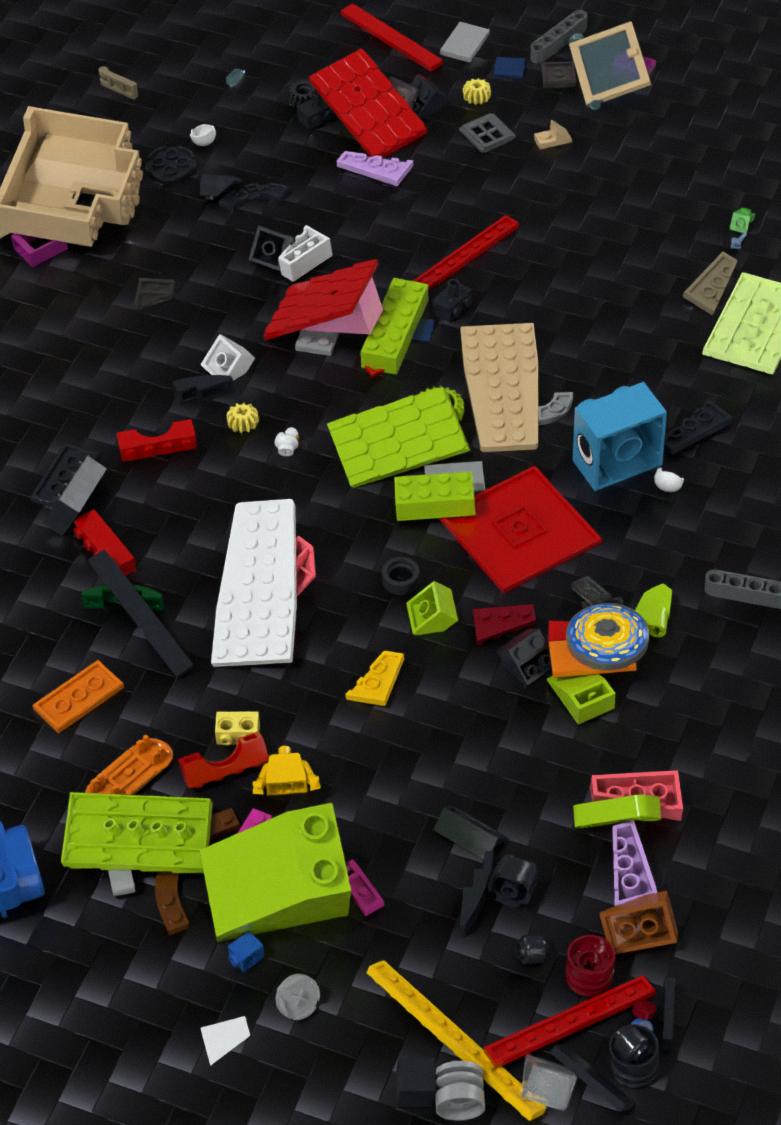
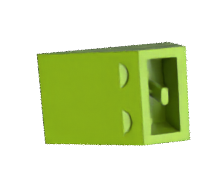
M599 674L554 678L551 676L547 678V681L577 724H581L615 708L616 693L605 678Z

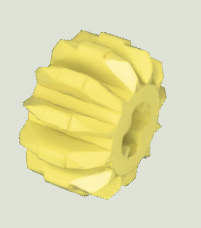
M479 78L466 81L463 88L464 99L469 104L474 103L475 105L477 103L482 105L483 102H488L491 95L489 83L485 79L479 80Z
M236 403V406L230 407V410L227 412L229 428H232L234 432L240 431L241 434L243 431L249 433L250 429H255L258 424V411L252 404L246 405L243 403L239 405Z

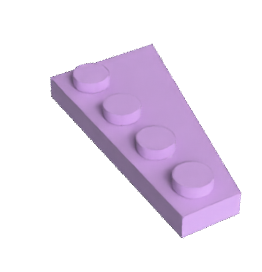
M344 151L337 160V167L398 186L413 167V161L401 162L398 158L386 160L382 159V156L367 157L366 154Z

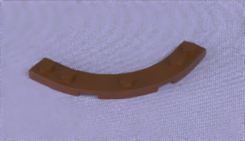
M232 808L212 815L210 841L240 829V824ZM157 871L155 882L156 901L161 919L170 936L190 928L178 897V879L181 873Z

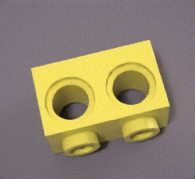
M259 712L216 713L215 736L217 745H237L238 738L260 731Z

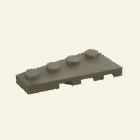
M722 252L684 292L683 297L713 315L738 260Z

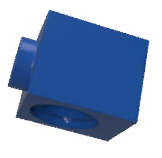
M250 931L228 946L229 961L234 967L238 966L243 972L265 957L263 944Z

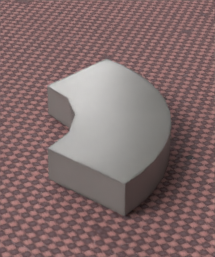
M573 392L554 393L551 402L544 406H539L538 425L549 424L565 416L572 406Z

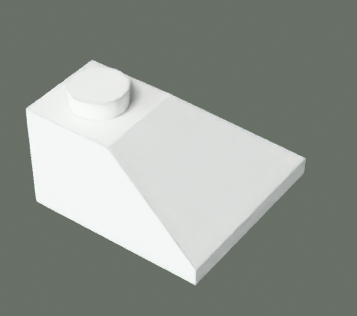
M219 334L201 366L211 375L232 376L233 380L247 372L255 357L242 346Z

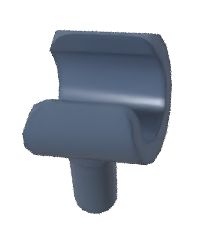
M743 232L739 238L732 237L731 248L741 249L742 241L747 233Z

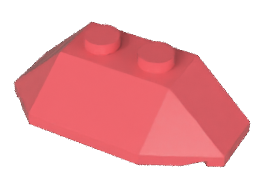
M300 536L296 538L297 596L316 577L314 548Z

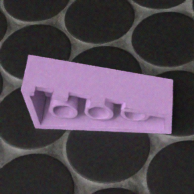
M634 820L613 826L615 906H618L638 897L657 893V889Z

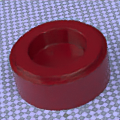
M638 1000L634 1003L632 1012L640 1019L651 1020L655 1017L657 1008L651 1002Z

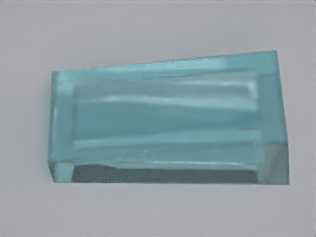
M234 69L226 77V84L236 86L244 75V71Z

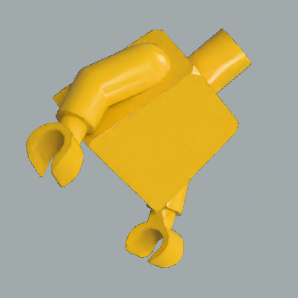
M281 746L278 749V754L269 756V762L263 765L258 779L253 781V794L264 795L263 788L265 786L267 796L308 792L307 783L310 785V791L320 789L319 776H315L307 761L301 760L299 753H291L290 747Z

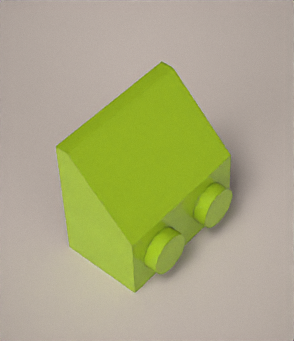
M435 581L406 603L414 635L442 632L458 621L451 589Z

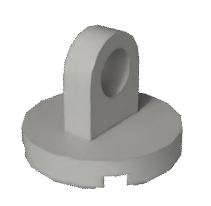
M294 974L286 978L277 988L276 1005L284 1016L293 1020H301L314 1012L317 1000L319 1001L320 999L319 986L315 980L305 974Z

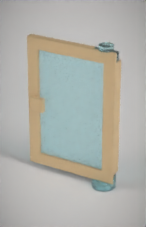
M632 21L586 38L582 34H574L569 38V46L587 107L596 110L600 107L601 102L651 85Z

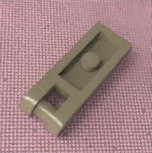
M107 67L99 68L102 86L134 100L138 97L137 83L109 71Z

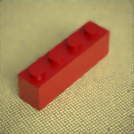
M95 510L74 520V533L78 539L83 540L88 551H92L93 555H96L105 549L125 576L136 571L135 559Z

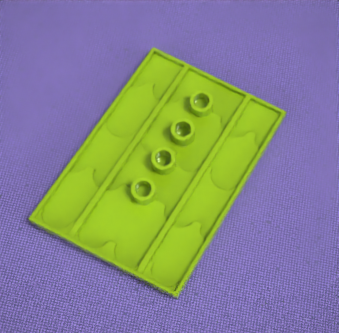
M444 387L434 388L415 396L411 395L390 404L378 406L359 414H352L327 423L350 486L353 488L471 451Z
M70 792L61 863L64 867L204 873L200 850L209 846L213 803L210 798Z

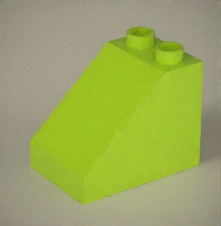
M332 803L288 811L200 850L217 942L239 938L248 931L255 935L348 916L351 887Z

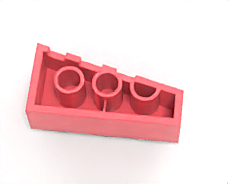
M678 770L591 776L590 791L592 802L632 795L660 797L661 818L681 821L683 804Z

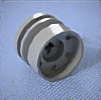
M452 1061L436 1068V1113L440 1117L455 1121L469 1120L480 1116L485 1111L484 1091L482 1090L484 1088L483 1069L478 1064L469 1061Z

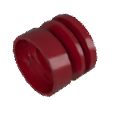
M583 935L576 938L569 945L565 976L571 990L582 996L594 997L606 992L611 987L616 956L610 942L600 936Z

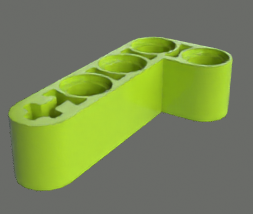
M632 795L573 806L575 828H590L633 820H661L660 797Z

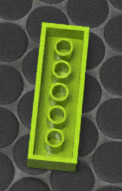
M393 278L382 303L383 311L371 334H368L361 350L362 368H365L364 365L370 366L373 370L380 368L384 369L386 373L397 375L418 322L428 303V284Z

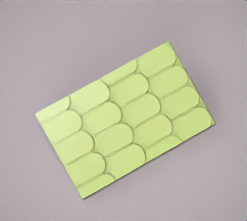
M742 272L702 354L727 362L730 361L744 367L747 366L758 371H765V373L773 375L781 360V283Z

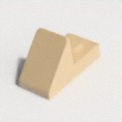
M551 120L549 131L534 134V140L539 149L572 142L568 131L553 120Z

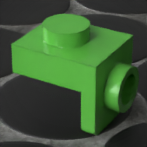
M747 208L738 209L733 213L730 229L747 233L749 223L754 221L755 213H751V210Z

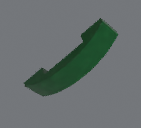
M106 585L82 592L84 608H104L105 602H118ZM133 585L151 610L164 609L162 594L143 586Z

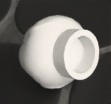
M290 427L285 431V434L281 432L276 436L275 446L278 448L280 455L291 456L298 447L299 436L295 428Z

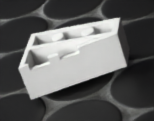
M307 225L303 228L304 232L296 236V241L293 245H289L278 258L281 274L293 282L333 255L330 238Z

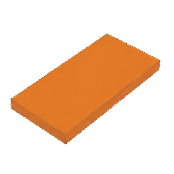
M566 640L549 642L553 678L636 671V662L628 667L617 670L590 668L581 664L571 655Z
M97 660L33 704V709L59 734L122 690L124 684Z

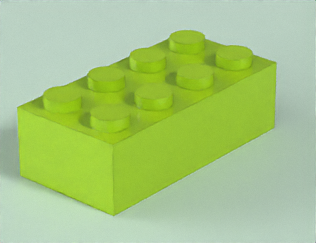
M472 471L394 477L397 521L475 515Z

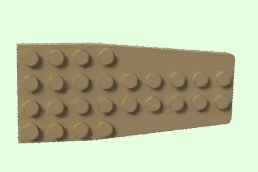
M534 323L461 327L464 373L480 450L482 452L537 449L538 357Z

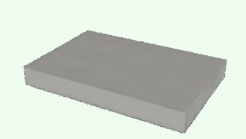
M459 22L440 49V55L470 63L489 36L490 30Z
M482 461L424 465L425 475L472 471L474 495L485 491Z

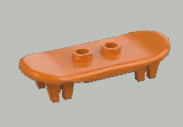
M144 735L143 740H138L136 745L124 752L99 773L95 779H92L85 793L135 795L170 765L173 759L172 748L162 740L149 738L147 735Z

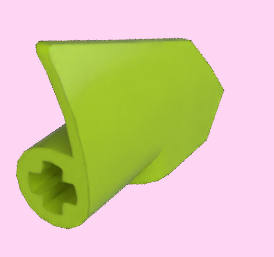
M663 583L646 591L635 609L646 621L649 634L656 638L663 637L666 634L670 615L672 590Z

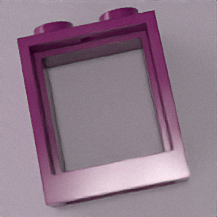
M16 233L11 235L14 249L31 267L68 249L67 242L53 240L34 250L29 244L40 239L39 237Z

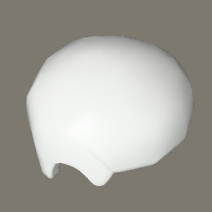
M203 124L192 129L190 137L196 145L207 146L214 141L216 131L213 125Z
M662 468L657 469L654 476L655 484L664 492L672 493L678 491L684 482V478H680L671 472L662 471Z

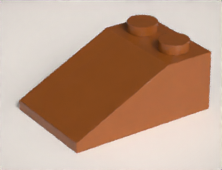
M667 891L638 897L602 911L599 914L606 940L614 948L615 954L677 943L678 930Z

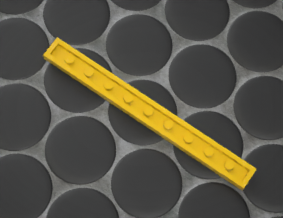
M383 960L369 966L367 974L377 984L383 987L391 997L396 999L424 1027L428 1028L441 1042L449 1047L456 1056L460 1057L463 1061L478 1064L483 1069V1079L487 1084L514 1106L523 1117L531 1121L544 1114L547 1107L502 1066L495 1068L484 1053V1050L387 962Z

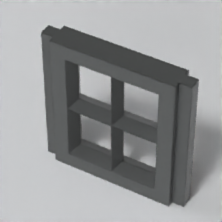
M491 113L459 128V131L481 153L490 151L516 138V135ZM490 123L494 128L487 130L483 125ZM479 127L483 132L476 135L472 129ZM499 131L503 136L496 139L492 133ZM488 136L492 141L485 144L481 138Z

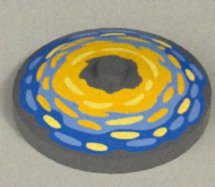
M614 603L596 604L582 609L572 617L566 629V643L571 655L581 664L598 670H617L634 664L645 654L649 645V628L644 618L627 606Z

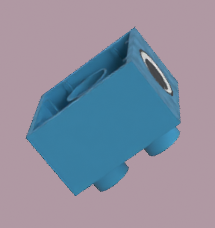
M644 382L631 387H619L610 395L596 400L587 399L578 407H575L573 462L594 491L661 466L663 463L667 412Z

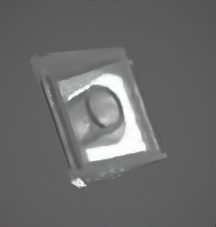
M527 1054L521 1098L565 1111L577 1076L566 1066Z

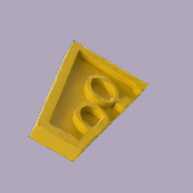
M383 651L369 667V672L364 677L359 678L354 689L349 690L345 694L346 700L386 706L403 664L404 654Z

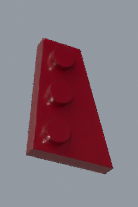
M533 604L473 609L477 646L484 644L485 640L491 638L495 640L501 638L502 634L508 632L515 633L536 625Z

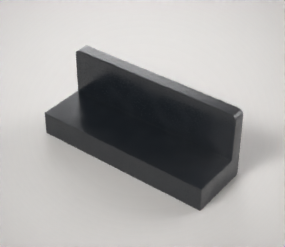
M453 805L443 807L434 827V831L484 859L485 850L493 851L496 845L503 844L506 837Z

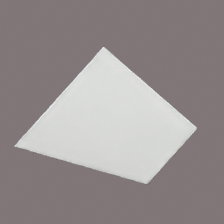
M245 1016L201 1027L210 1066L250 1036Z

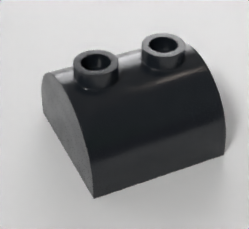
M258 226L249 260L281 271L278 258L289 245H293L294 239L291 236Z

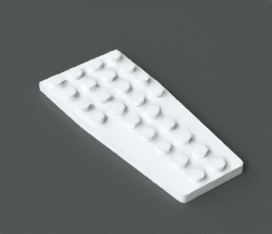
M292 499L241 502L236 504L219 592L211 664L213 667L291 663L293 660L297 610L296 506Z

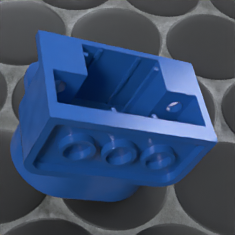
M0 821V912L2 917L6 918V910L16 908L22 902L44 896L45 890L27 827L19 825L4 830L3 824Z

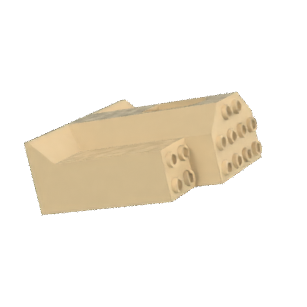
M28 106L23 117L25 132L0 187V239L9 233H16L92 247L94 240L98 238V229L102 227L103 222L128 225L130 218L134 217L135 205L139 204V186L143 177V171L140 170L142 159L139 158L138 150H132V143H130L131 131H129L128 123ZM81 193L96 195L91 207L76 205Z

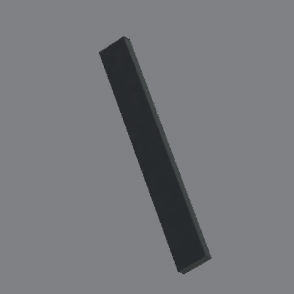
M104 549L88 559L89 564L175 677L178 679L193 669L194 665L107 551Z

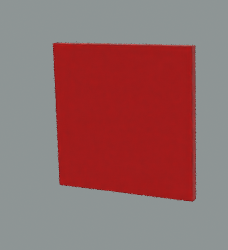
M536 466L475 495V515L438 518L503 594L602 543V538Z

